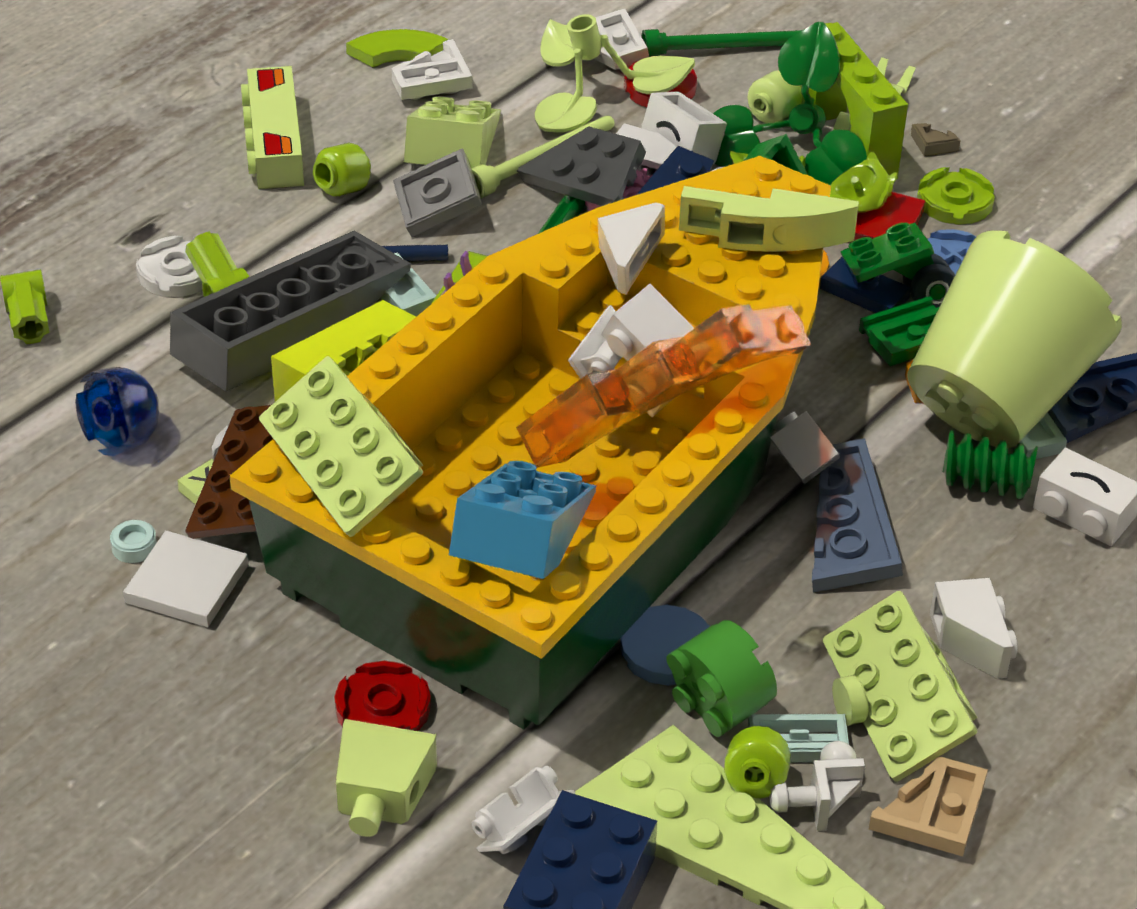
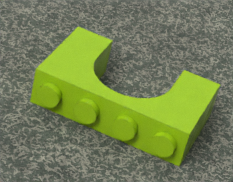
M838 22L825 23L837 43L840 55V72L835 84L828 91L817 92L809 88V94L814 98V104L824 110L826 121L836 119L841 111L847 113L848 105L851 132L855 133L862 140L867 157L870 152H874L887 174L891 175L896 172L898 179L908 103Z

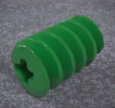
M950 430L942 471L945 473L946 485L953 486L958 476L961 475L964 489L970 490L975 480L979 479L981 492L987 493L992 484L997 482L1000 496H1005L1011 485H1014L1017 499L1022 500L1031 486L1038 446L1034 448L1029 457H1026L1024 444L1018 443L1012 454H1009L1006 440H1000L995 450L992 451L989 437L984 436L976 448L973 447L971 434L966 433L960 444H956L954 431Z

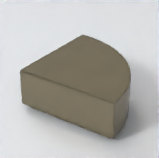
M912 124L911 136L924 157L959 151L961 140L951 131L947 130V134L931 129V124Z

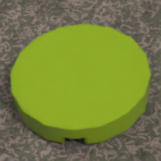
M942 167L928 172L920 179L917 198L926 200L924 212L929 217L944 223L962 225L981 221L992 212L995 198L993 194L994 187L980 173L967 168H960L959 172H949L950 167Z

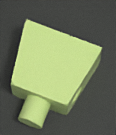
M348 719L344 720L336 776L338 810L342 814L351 815L349 827L354 833L360 836L371 837L377 834L381 821L403 824L410 819L437 768L436 734Z

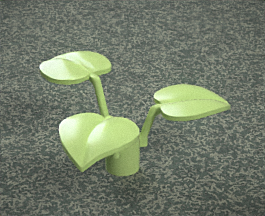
M589 14L579 15L572 18L567 25L550 19L541 40L540 52L542 60L550 66L557 67L566 66L575 60L576 91L574 95L565 92L557 93L542 100L535 110L536 123L539 129L547 132H567L582 127L593 118L597 110L596 100L592 97H582V60L596 58L599 56L602 47L606 49L628 79H634V89L644 94L668 92L677 87L695 66V58L652 56L637 61L633 66V70H630L609 43L608 36L600 35L594 16Z

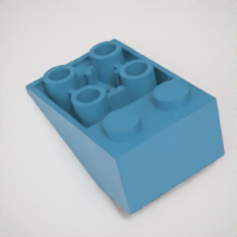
M510 461L457 498L449 555L544 579L559 566L596 492L597 485L582 482V477L574 473L555 472L554 475L536 471L537 467L532 463Z

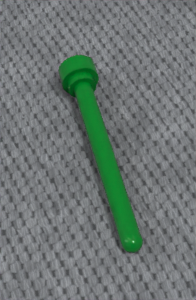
M658 29L642 30L641 37L648 48L649 57L666 54L668 50L783 46L790 37L802 30L666 36L665 32L660 33Z

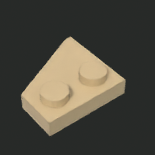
M939 756L924 769L922 776L911 779L898 791V797L887 807L882 809L878 806L872 811L869 830L963 856L983 792L988 769Z

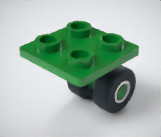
M916 223L893 225L887 229L885 234L873 239L870 237L857 239L849 244V248L841 251L844 262L858 283L894 270L903 275V283L910 287L911 296L914 301L931 296L933 298V305L936 308L940 307L955 277V273L947 262L939 255L934 254L931 243Z

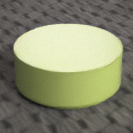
M854 675L835 679L832 693L837 714H845L847 726L865 722L869 714V704L862 682Z

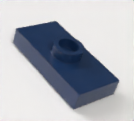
M842 257L821 277L820 289L874 313L905 304L910 298L911 292L909 286L882 274L858 283Z

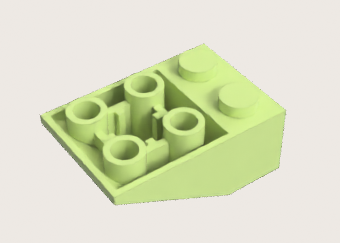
M432 97V101L426 102L407 116L404 162L427 165L463 148L471 169L481 164L486 165L501 109L491 108V103L487 101L472 100L469 101V105L454 104V98Z

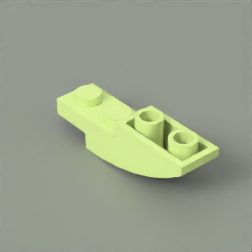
M684 186L680 202L679 231L718 236V248L762 252L818 249L854 241L859 201L774 188L769 199Z

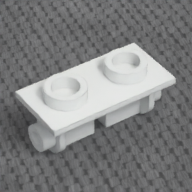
M612 305L606 308L568 359V362L591 395H595L604 381L613 375L614 367L622 358L610 349L607 340L601 335L610 318L616 312Z
M534 767L529 773L509 787L518 801L516 806L513 804L508 793H501L476 812V819L472 822V828L480 838H487L486 841L477 847L479 852L500 851L501 854L512 852L527 841L528 838L525 833L536 825L541 826L546 823L561 793L555 786L558 777L551 767ZM564 790L576 794L574 790Z

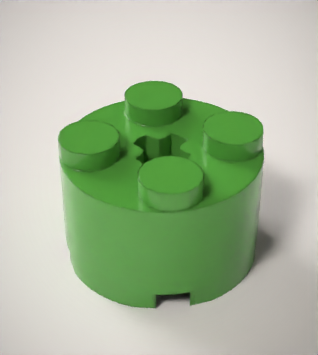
M723 620L718 624L711 625L666 656L667 664L672 671L677 685L672 689V695L676 703L686 713L695 710L703 718L708 730L716 737H720L773 700L777 695L776 678L769 662L766 661L760 665L752 652L759 647L755 640L742 627L730 620Z

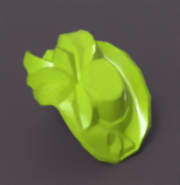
M870 152L866 160L851 167L830 185V197L859 201L858 213L880 209L892 193L897 173L888 175L876 154Z

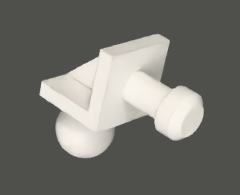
M833 741L827 744L821 751L820 760H814L811 786L787 787L785 782L775 785L771 789V795L769 796L770 807L776 813L787 812L788 807L812 806L816 830L827 831L828 818L848 798L860 797L865 768L864 759L857 758L854 749L846 742Z

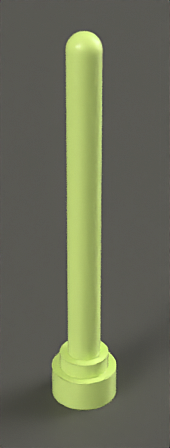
M608 115L603 116L495 167L481 164L472 168L480 198L494 193L500 185V181L517 174L519 167L588 126L604 131L611 130L615 125L614 119Z

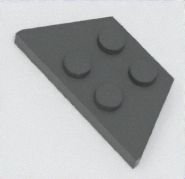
M588 126L522 165L517 172L523 182L604 206L624 199V190L626 186L634 185L637 177L636 171L643 162L646 150L640 140Z

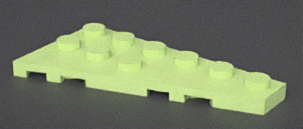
M674 725L575 791L576 795L657 820L655 856L715 885L723 881L743 891V898L759 906L765 901L779 909H885L880 902L759 798H752L746 793H737L728 783L724 768Z

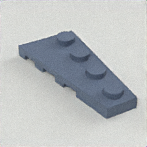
M865 438L832 444L839 453L840 458L820 473L817 533L814 544L815 559L812 570L813 592L903 576L901 558Z

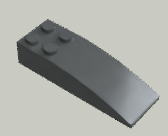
M355 230L170 312V355L227 392L272 370V355L370 307L385 294L386 290L393 287L410 271L411 263Z

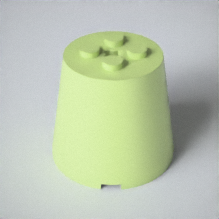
M992 230L979 234L969 246L908 370L907 377L911 388L918 398L947 424L963 434H971L972 438L977 441H981L984 436L989 437L991 446L997 447L1000 440H1006L1007 448L1016 446L1114 343L1121 332L1122 321L1120 316L1112 314L1108 306L1112 299L1093 277L1072 260L1034 239L1029 238L1026 244L1009 240L1011 237L1008 231Z

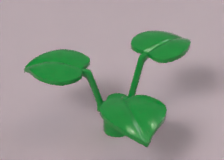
M815 22L790 37L782 46L778 56V68L782 78L790 85H802L801 94L805 100L804 104H799L792 109L789 120L753 126L754 118L751 110L745 106L728 105L715 111L713 114L727 123L715 164L720 167L732 165L730 151L749 154L760 143L756 135L757 132L792 127L799 134H813V143L817 148L806 155L805 170L809 176L825 184L831 185L842 173L867 159L866 149L862 140L849 130L839 129L830 131L824 136L822 142L820 140L822 128L826 122V115L820 106L814 104V98L810 96L809 88L817 92H825L835 84L840 72V55L837 43L830 29L824 22Z

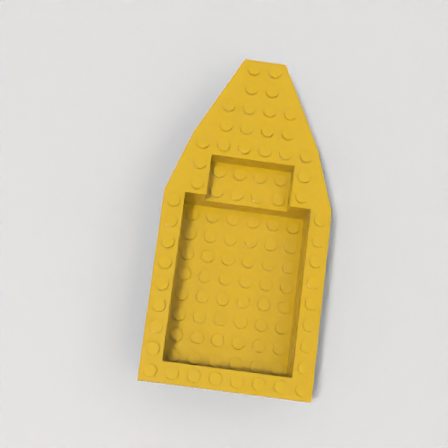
M758 156L597 207L487 256L347 375L353 385L382 413L423 464L421 467L423 474L359 532L350 537L342 530L274 439L230 475L231 490L249 499L266 573L281 582L283 595L294 601L299 600L305 595L339 615L341 627L450 689L462 695L469 688L509 709V721L523 730L531 722L539 725L728 524L764 474L772 442L771 437L774 434V426L776 425L778 414L784 407L815 319L823 248L781 252L718 248V236L679 231L680 202L684 186L769 199L773 188L830 197L831 186L809 175L778 164L774 160ZM656 202L665 205V234L627 294L620 293L615 286L599 248L598 218ZM648 284H651L714 347V350L688 387L653 417L644 409L635 406L621 386L633 367L624 357L614 367L613 375L604 381L595 395L590 394L568 362V359L608 306L612 305L615 311H617ZM510 461L532 463L537 467L536 471L554 475L555 472L574 473L582 477V482L597 485L596 492L559 566L544 579L449 555L457 498Z

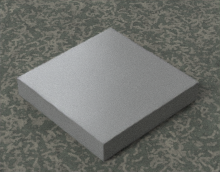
M463 148L393 180L405 226L411 237L483 205L468 157Z

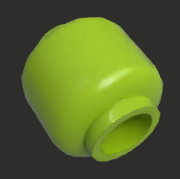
M349 142L327 147L318 153L313 166L314 180L325 193L333 197L363 190L369 182L371 163L365 151L354 143Z
M752 726L743 729L733 737L727 749L724 772L728 783L737 793H746L752 798L759 799L769 797L771 789L775 785L784 783L788 778L791 758L788 744L777 731L769 727Z

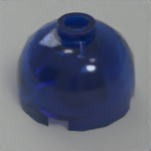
M121 367L104 368L83 376L80 383H86L84 384L83 392L76 394L75 405L77 419L87 440H98L107 447L98 451L108 456H117L129 452L146 443L156 430L159 419V400L146 378L134 370Z

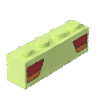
M292 66L247 69L248 84H241L249 174H257L258 189L304 186L302 150Z

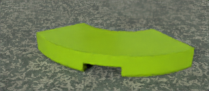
M383 30L369 33L347 42L346 52L348 55L374 68L387 62L411 61L415 56L425 51H428L433 56L443 51V42L448 39L434 33L419 30Z

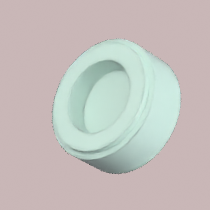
M141 520L125 521L117 525L110 535L113 555L125 563L143 562L157 543L156 532L153 526Z

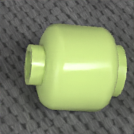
M776 70L754 81L748 90L747 99L751 112L759 121L772 123L788 118L792 109L802 104L803 96L800 86L788 84L782 78L780 71Z

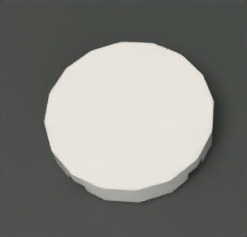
M169 236L145 246L140 252V259L136 261L137 277L141 286L151 293L164 297H184L200 292L202 290V281L185 252L186 244L191 241H184L183 236Z

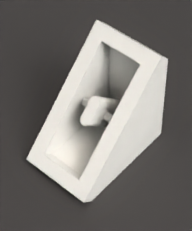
M656 202L598 218L599 248L618 292L627 294L664 236L665 205Z

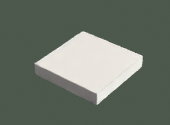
M165 530L124 589V602L208 628L248 567V555Z

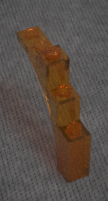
M749 304L721 308L683 337L654 341L617 369L586 374L516 428L537 468L566 462L613 430L685 392L753 364L772 358L798 354L809 347L811 343L804 331L802 320L794 312L791 305L753 311Z

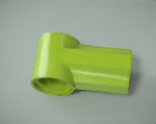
M210 231L202 233L186 244L185 252L202 281L204 297L250 277L243 268L237 269L218 233L213 234Z
M41 269L1 275L0 281L6 312L10 313L9 319L14 338L24 341L25 344L41 342L44 335L50 333L45 309L47 299Z

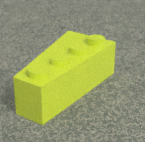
M382 300L272 355L271 364L275 402L327 356L336 362L346 376L349 375L416 318V316Z

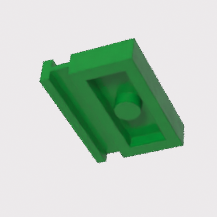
M928 296L860 318L859 332L861 334L866 333L871 346L889 366H893L915 358L939 307L936 308L933 305V298Z

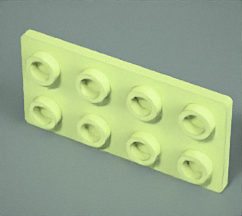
M329 356L320 361L259 417L261 423L338 525L350 537L359 532L423 474L421 469L423 464L382 413L353 385L336 362Z
M896 591L823 638V643L840 677L854 675L862 682L869 704V714L863 723L889 776L895 782L902 780L977 733L973 720L978 717L941 649L923 629L906 596L901 591Z

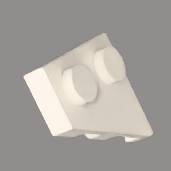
M625 8L595 17L600 35L608 36L609 43L627 67L636 61L649 57L648 48ZM602 47L599 56L594 59L614 70L620 69L606 49Z
M453 39L443 42V51L433 56L428 51H425L415 56L413 60L405 61L392 68V82L401 100H418L424 96L442 93L454 94L460 90L473 89L472 74Z

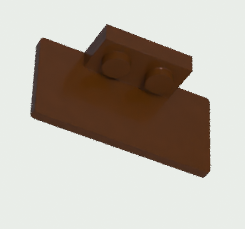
M271 405L248 406L234 411L185 529L189 538L194 539L256 531L249 499L231 490L230 475L273 439L259 420L260 415Z

